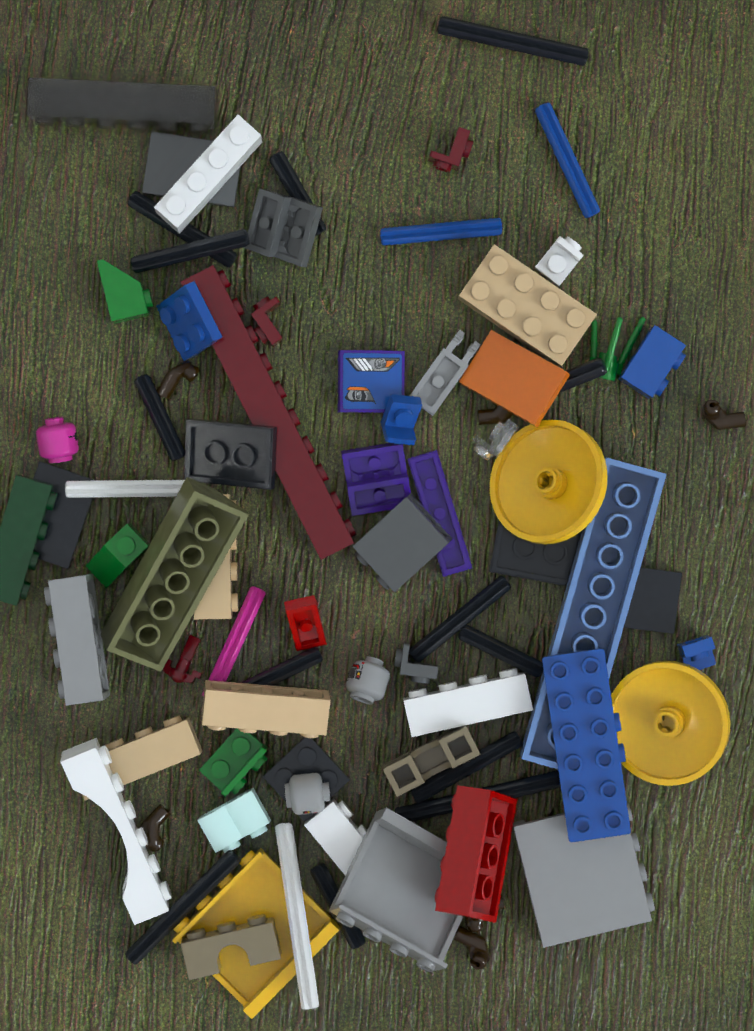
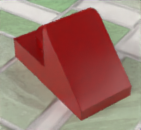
M315 595L284 602L296 650L301 651L327 645Z

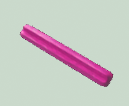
M255 586L249 589L209 680L227 681L266 595L264 590Z

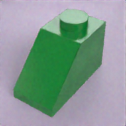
M97 260L111 322L116 324L150 316L149 308L154 307L150 289L144 290L141 282L105 260Z
M131 523L126 524L87 563L86 567L108 588L146 552L150 543Z

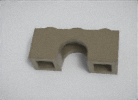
M465 725L456 727L382 766L390 785L398 797L422 785L431 776L445 769L455 768L481 754Z
M265 914L248 918V923L236 925L235 921L217 925V930L205 932V929L201 928L187 932V937H184L181 941V948L189 980L220 973L219 952L229 945H237L243 948L248 955L250 966L281 959L282 952L274 918H266Z

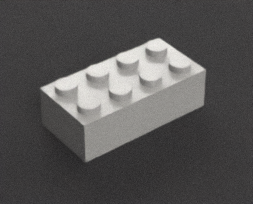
M93 574L48 580L49 587H44L46 605L52 606L53 618H49V630L51 637L56 636L57 649H53L55 667L61 669L62 680H58L60 699H65L66 706L103 701L110 696L103 640L100 635L101 626Z

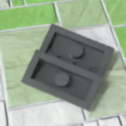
M259 188L248 229L250 244L244 248L267 257H276L300 267H307L323 207Z

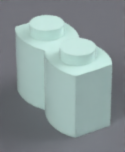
M251 788L200 816L197 821L215 853L220 850L226 853L228 850H234L241 845L239 842L241 838L250 835L253 839L268 830L266 825L270 823L271 819L254 788Z

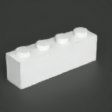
M237 115L154 206L156 214L180 234L262 143L261 134L241 116Z
M517 668L499 671L500 677L487 679V675H480L469 678L470 684L457 686V682L453 681L438 685V691L427 693L426 688L409 691V697L403 698L411 737L532 711L533 707L525 673H518Z
M332 798L324 805V810L320 813H314L305 821L304 826L346 876L367 829L362 824L359 827L355 825L351 820L354 814L344 801L337 803Z

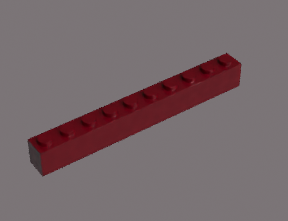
M214 265L181 281L182 287L195 281L223 336L212 346L251 423L254 425L277 427L275 470L320 559L322 560L354 544L352 537L357 535L349 518L343 521L338 511L343 506L336 492H328L324 482L329 480L321 463L314 464L310 454L314 453L315 450L307 435L301 438L296 428L301 423L294 409H286L282 399L287 397L279 380L273 383L268 373L273 367L265 352L259 355L254 345L259 340L252 326H244L240 316L245 314L237 297L231 300L226 290L231 285L223 269L217 272Z

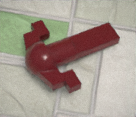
M192 635L189 636L175 668L171 667L173 661L167 660L163 671L174 682L194 684L196 678L201 679L202 673L193 670L191 675L187 674L201 639Z

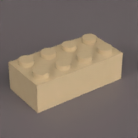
M495 244L458 296V300L558 367H562L597 316L596 313Z

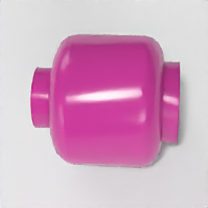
M53 417L45 419V425L36 430L39 455L42 458L48 459V463L73 460L72 455L76 454L79 450L77 431L73 423L64 422L63 417Z

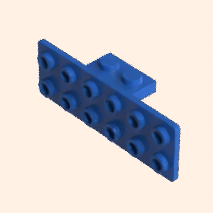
M603 648L544 656L542 664L568 839L570 842H579L630 834L631 828L621 762H626L624 745L623 743L618 744L617 732L621 731L619 713L613 712L605 651Z

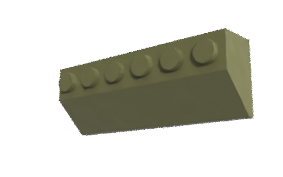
M187 477L100 634L106 651L161 672L249 516L248 512L216 489Z

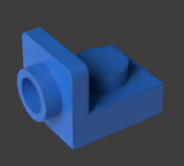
M390 395L381 419L386 442L398 445L415 444L414 426L422 408L420 397Z
M704 635L677 644L683 663L693 666L698 670L716 664L712 651L716 648L711 636Z

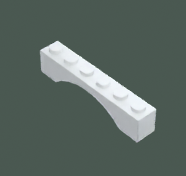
M94 738L62 751L60 762L72 789L87 796L99 805L113 820L122 836L128 861L122 899L134 925L168 912L169 899L172 898L171 890L166 881L161 882L157 874L160 872V866L155 855L149 856L145 847L148 845V840L143 828L137 829L133 820L136 818L134 807L130 800L125 801L121 791L124 790V786L119 774H113L109 764L112 763V759L105 745L100 746L98 739Z

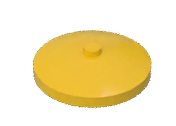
M542 420L538 427L529 424L508 439L495 459L489 488L492 507L502 525L521 539L536 544H555L568 540L586 528L598 513L607 488V465L599 445L583 429L561 420Z
M676 661L648 663L625 676L611 694L613 712L619 713L621 731L617 732L618 744L623 743L626 762H621V764L638 778L657 785L674 786L686 784L706 774L724 753L730 735L728 706L717 685L697 668Z

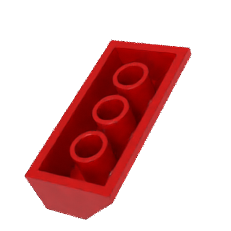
M457 785L456 793L452 798L453 812L451 823L446 831V851L440 865L442 872L440 885L435 893V911L496 923L518 799L492 790Z

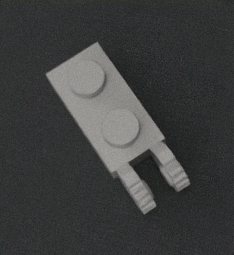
M461 330L457 332L447 348L442 349L410 394V396L421 398L422 409L431 416L436 413L468 368V362L481 345L475 341L466 350L462 360L456 357L452 352L464 339L465 333Z

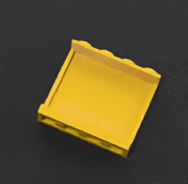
M262 848L256 853L250 850L240 860L239 864L242 867L234 875L229 873L217 885L220 889L212 897L208 894L195 907L198 912L191 919L186 916L173 929L176 934L172 939L175 944L177 942L181 944L182 939L187 937L186 933L192 930L204 928L205 932L217 930V925L235 921L236 925L248 923V918L265 914L266 918H274L282 952L281 959L250 966L246 951L240 946L229 945L219 952L220 973L212 975L244 1006L243 1011L251 1019L296 975L281 867ZM302 888L313 958L339 931V925Z

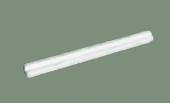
M281 823L275 826L300 1003L302 1009L309 1010L319 1007V999L294 830L291 823Z

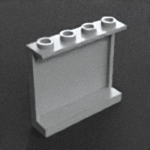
M627 803L629 821H633L629 803ZM565 813L528 822L521 820L513 823L516 843L543 948L652 921L650 912L655 911V906L651 893L645 894L643 882L648 881L644 864H638L635 852L640 851V846L636 833L570 842Z
M387 807L377 811L329 912L337 916L336 920L339 923L348 927L356 926L363 930V935L374 942L383 941L390 945L389 950L394 954L405 958L408 955L417 961L416 965L425 971L433 972L446 969L448 964L443 962L463 918V916L435 911V893L440 885L442 874L440 865L445 855L447 842Z

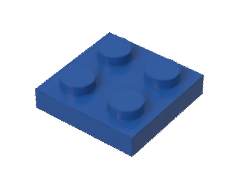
M195 281L184 285L156 306L160 319L166 325L173 339L174 346L180 353L183 361L195 357L223 337Z

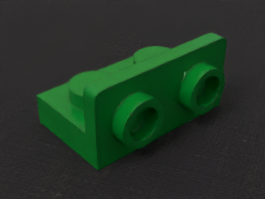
M236 728L199 771L221 790L223 796L226 797L230 791L236 795L246 784L247 781L243 777L248 771L253 769L256 772L268 759L264 755L268 747L252 733H244L239 731V728Z

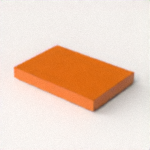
M491 330L459 380V383L531 425L538 427L570 374Z

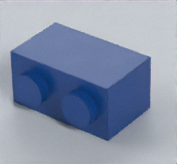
M656 325L652 326L618 380L648 399L653 398L654 394L660 396L669 383V380L665 377L671 368L677 370L686 355L682 351L686 345Z

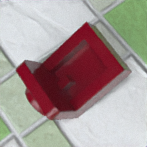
M459 127L449 156L431 151L428 161L433 162V167L447 173H450L451 169L457 171L462 157L466 159L469 157L474 142L468 139L471 131Z
M267 296L253 306L255 311L251 316L258 325L253 330L263 344L269 341L272 347L283 341V338L266 314L278 307L280 301L277 297L270 300Z

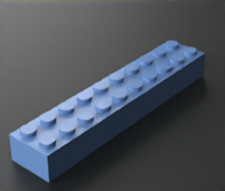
M604 457L607 465L605 497L594 519L582 530L547 656L603 648L608 678H610L667 474ZM543 671L520 756L523 760L558 769Z

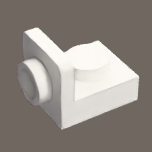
M559 236L534 269L559 287L584 256L580 252L582 247L568 236L566 239Z

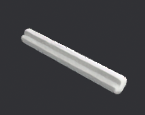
M185 480L66 481L65 495L68 498L176 497Z

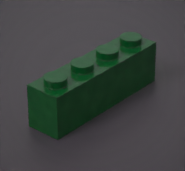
M20 474L15 476L0 527V601L15 606L20 603L21 599L26 600L28 597L31 582L26 581L30 569L34 571L36 569L40 553L35 551L38 539L44 541L49 523L44 522L47 510L53 511L58 493L53 492V484Z

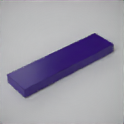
M437 450L408 458L407 461L421 505L452 537V540L436 554L442 576L445 577L471 569L472 564Z

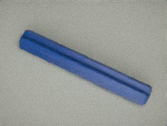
M549 102L544 103L535 109L538 120L585 218L595 216L600 212V208L552 105Z
M500 218L382 228L380 230L381 244L385 246L496 236L502 234V221Z

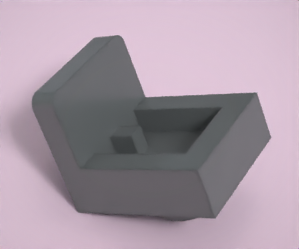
M403 642L402 649L396 648L394 666L400 667V675L412 676V682L426 684L430 683V678L437 679L438 665L408 661L410 643Z

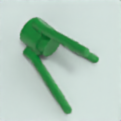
M621 317L617 318L607 353L600 352L598 357L604 361L607 373L599 378L615 381L616 374L621 375L623 365L646 321L644 317L640 318L618 361V356H614L623 319ZM593 320L591 323L589 361L597 358L598 332L596 320Z

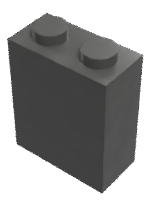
M409 494L352 547L357 551L355 552L356 558L364 566L368 567L370 565L377 573L375 576L377 581L385 589L391 588L393 592H396L452 540V537L412 494Z

